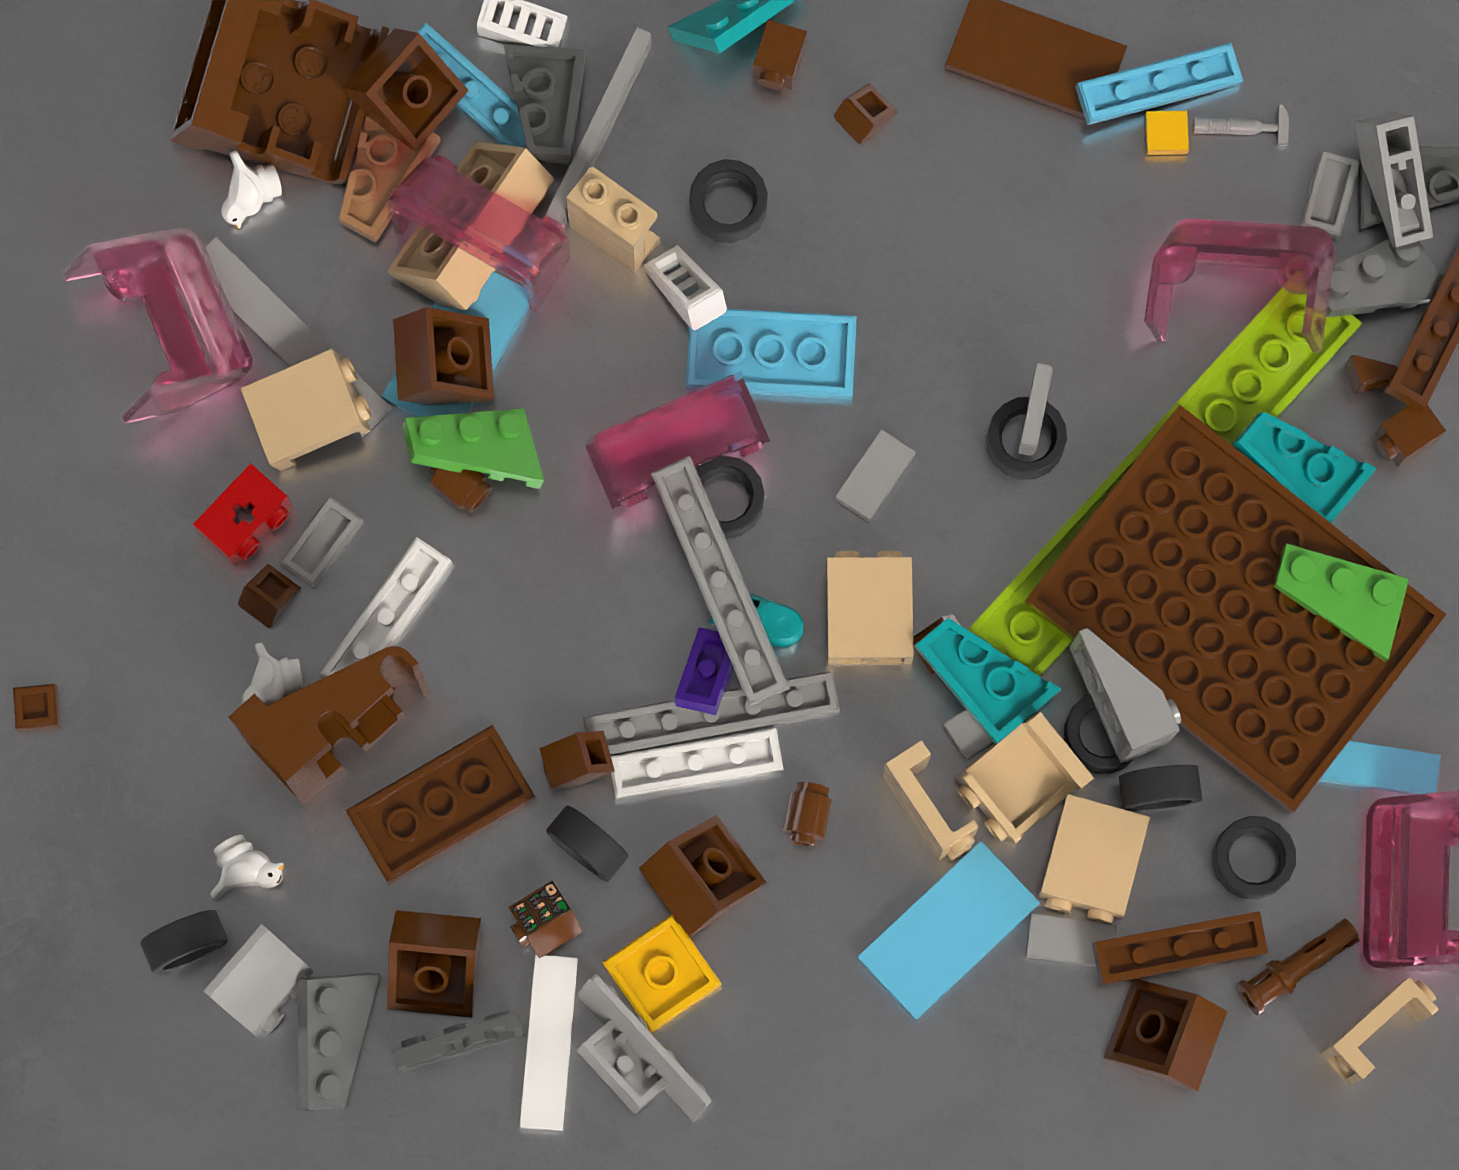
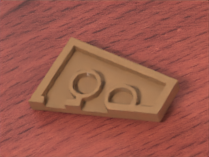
M366 116L363 131H360L357 143L358 151L353 170L349 175L339 215L341 224L376 243L441 142L439 135L432 132L417 150H412Z

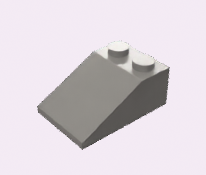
M1088 628L1079 631L1069 648L1120 763L1167 745L1180 731L1177 724L1181 723V716L1175 702L1172 699L1166 700L1163 691Z
M261 924L203 992L258 1037L262 1031L269 1034L284 1017L280 1010L291 998L295 1001L298 1000V979L309 978L314 971Z

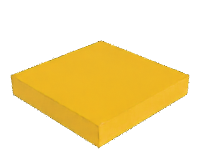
M672 914L602 962L637 1015L644 1020L651 1034L722 985Z

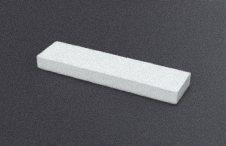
M416 537L319 673L320 676L325 678L386 647L394 646L446 573L452 561Z
M776 728L611 756L615 769L612 772L616 800L783 771Z
M535 955L520 1128L563 1131L578 958L547 955L538 958Z

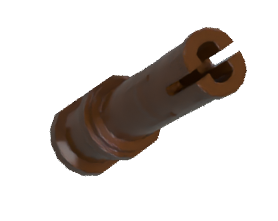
M1344 918L1335 924L1334 927L1317 936L1283 961L1271 960L1266 964V970L1248 982L1244 980L1236 984L1237 990L1249 1009L1258 1016L1264 1012L1265 1005L1280 995L1288 996L1293 993L1296 983L1315 969L1317 970L1345 949L1360 941L1359 935L1350 921Z

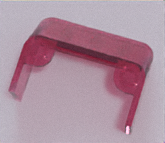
M436 155L434 159L425 157L395 187L387 200L395 232L402 236L412 221L525 285L529 308L537 313L571 258L569 240L563 234L566 230L565 227L551 217L544 216L543 219L536 217L457 172L458 167L441 155Z
M1203 219L1182 220L1171 229L1153 258L1144 322L1157 341L1166 340L1173 286L1186 282L1193 275L1196 264L1277 269V278L1286 291L1307 295L1302 334L1312 352L1321 353L1335 258V245L1330 235L1319 227Z
M179 227L92 243L84 249L62 274L65 281L101 275L106 288L114 297L123 301L142 299L171 370L160 373L153 380L151 387L122 415L124 423L182 411L239 382L251 370V353L205 245L194 231Z
M740 371L606 428L588 437L585 447L611 507L614 509L621 506V502H623L626 508L647 499L646 490L655 485L651 473L688 456L692 458L695 467L729 452L739 451L741 457H745L765 448L764 444L769 442L770 438L743 373Z
M1459 790L1380 798L1368 810L1366 818L1363 954L1367 963L1372 967L1386 970L1459 974V931L1448 930L1450 847L1459 846Z

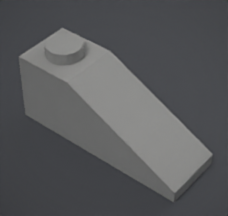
M1391 111L1354 121L1361 163L1392 246L1399 247L1432 238V225L1414 116Z

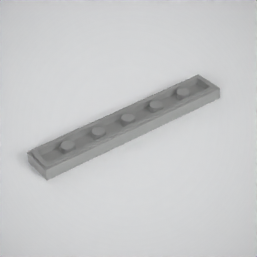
M638 27L636 28L532 242L534 256L545 261L550 258L569 219L566 197L590 167H594L651 50L650 32Z
M217 237L207 244L186 265L288 367L331 349ZM357 374L358 380L353 381V385L357 395H363L370 407L372 418L367 421L370 429H372L392 409ZM356 432L361 438H363L366 435H363L360 432Z
M690 456L652 472V477L749 705H755L789 690L788 682Z
M827 671L786 679L790 687L789 690L752 706L749 705L742 687L725 690L717 715L677 707L675 700L582 718L585 732L604 731L610 755L613 756L840 714L833 672Z

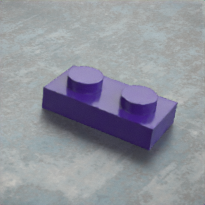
M698 628L675 695V705L677 707L717 715L733 668L718 631Z

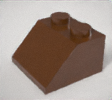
M394 28L342 87L367 117L412 150H417L469 91L419 33Z
M424 307L393 319L399 401L424 405H442L490 401L494 399L489 318Z
M717 815L668 841L639 867V870L648 880L650 886L656 891L677 923L681 925L689 937L717 921L767 883Z
M396 910L389 939L387 1009L472 1017L480 954L481 918Z
M1133 979L1104 1058L1164 1083L1198 1092L1228 1011L1198 994L1140 979Z

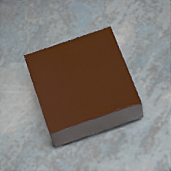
M56 684L13 688L15 729L18 732L60 728L58 688Z

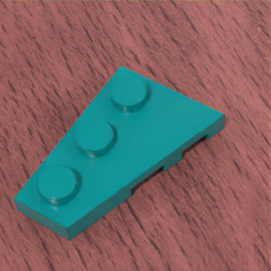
M720 0L667 27L673 41L721 53L796 0Z
M1266 412L1258 413L1232 443L1238 451L1330 523H1332L1377 469L1366 462H1359L1345 455L1344 451L1332 445L1327 446L1308 437L1306 432Z
M949 618L945 619L914 645L915 649L995 744L1004 739L1062 690L1052 682L1036 675L1017 660L1014 661L993 648L991 644Z

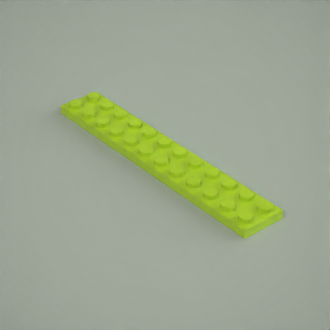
M1299 269L968 630L991 644L993 648L1014 661L1017 660L1041 677L1073 640L1024 602L1025 599L1179 405L1184 407L1232 445L1234 440L1258 413L1266 412L1278 418L1360 328L1362 322L1353 315L1327 318L1306 285L1309 277Z

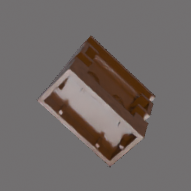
M211 0L170 141L197 151L208 149L229 156V152L236 150L243 160L264 166L272 164L275 169L324 183L342 184L346 182L365 113L342 87L386 39L390 28L381 26L378 29L363 27L357 24L358 16L316 0H307L305 2L296 0Z
M390 646L267 706L254 693L228 718L247 745L299 802L305 806L345 770L333 754L334 747L340 740L351 739L365 752L405 716L400 707L393 701L394 693L399 687L403 685L413 686L424 698L430 691L417 660L407 650L397 646Z

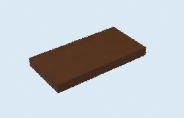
M970 0L945 63V69L1085 119L1075 86L1079 82L1117 73L1127 46L1001 0Z
M491 725L345 811L388 885L532 802L536 799V796L495 727Z

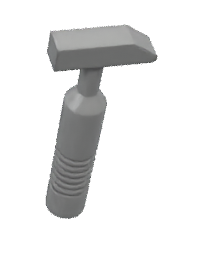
M1282 104L1278 106L1277 123H1261L1257 119L1193 118V134L1256 135L1261 131L1277 132V145H1287L1289 141V114Z

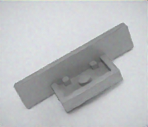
M597 974L589 978L578 992V997L604 1026L582 1043L577 1052L634 1114L664 1090L691 1120H695L712 1102L711 1098L706 1094L704 1086L682 1068L677 1062L674 1053L668 1047L660 1044L649 1032L644 1020L627 1008L619 999L616 990L609 983L604 982Z

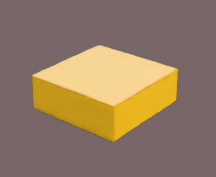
M1146 111V155L1188 154L1187 111Z

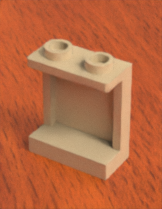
M590 167L566 197L569 226L635 274L660 243V237L649 230L657 220V212L595 167Z
M330 349L240 388L269 465L283 471L296 465L294 459L355 432H360L363 435L371 432L367 420L372 418V413L365 397L357 395L353 381L358 380L355 368L348 357L343 358L336 351Z
M840 551L835 553V557L827 558V665H911L914 657L912 557H902V552L881 551L877 553V557H860V552Z
M1034 712L1004 739L992 745L955 777L961 784L957 791L963 800L972 809L978 806L987 816L988 820L984 824L989 832L999 842L1005 839L1008 843L1015 844L1022 839L1021 835L1060 803L1067 794H1070L1075 789H1082L1094 779L1041 712Z
M921 740L887 762L882 777L937 860L939 861L948 855L950 860L953 861L973 847L972 844L975 842L974 836L979 826L973 820L955 832L950 830L915 777L916 774L927 768L931 753Z
M1067 794L1062 804L1061 817L1038 897L1047 900L1045 906L1048 908L1070 913L1073 907L1088 911L1087 918L1090 920L1112 924L1113 919L1121 920L1125 915L1150 817Z
M1408 977L1390 989L1320 1054L1349 1086L1363 1080L1376 1067L1358 1047L1402 1007L1418 1023L1433 1016L1439 1010L1433 1003L1436 1000L1434 993L1422 981L1417 980L1414 982Z

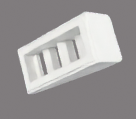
M484 0L477 21L478 36L512 45L559 48L568 16L524 0ZM496 9L503 10L499 24L492 22ZM512 13L519 14L515 30L508 28ZM529 17L536 19L531 36L524 33ZM545 22L552 23L547 41L540 39Z
M678 245L644 264L646 273L693 330L699 329L726 312L727 308L723 290ZM678 265L681 266V268L677 269L667 276L665 275L666 272L672 270Z

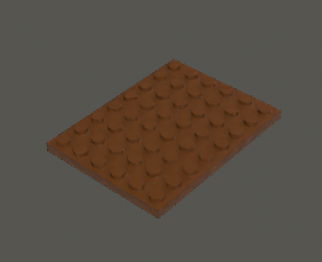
M1179 405L1024 602L1073 641L1079 631L1088 628L1163 691L1166 700L1172 699L1175 702L1181 716V723H1179L1181 727L1282 807L1293 813L1447 614L1408 584L1389 660L1384 662L1372 654L1373 651L1355 639L1351 640L1341 633L1339 628L1321 616L1314 615L1274 588L1273 585L1282 550L1286 544L1396 574L1188 410Z

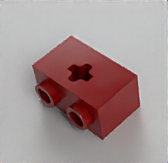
M250 463L193 523V526L200 536L235 566L241 559L244 562L249 560L261 546L259 539L269 529L275 531L287 520L290 515L288 509L292 504L283 491ZM243 511L247 515L251 513L254 520L251 523L244 520L240 522L237 516Z

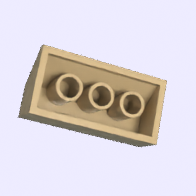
M475 141L387 272L395 279L441 306L467 311L469 306L478 299L480 290L492 272L500 266L502 257L514 239L523 232L524 224L535 208L545 199L546 192L555 178L524 147Z

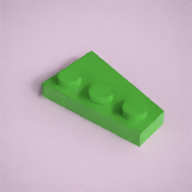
M524 408L408 417L402 423L401 428L411 463L459 473L464 469L487 473L489 479L503 481L506 477L525 481V486L540 489L544 482Z
M1286 544L1282 550L1273 587L1314 615L1321 616L1339 628L1341 633L1351 640L1355 639L1373 651L1372 654L1384 662L1389 660L1409 579Z

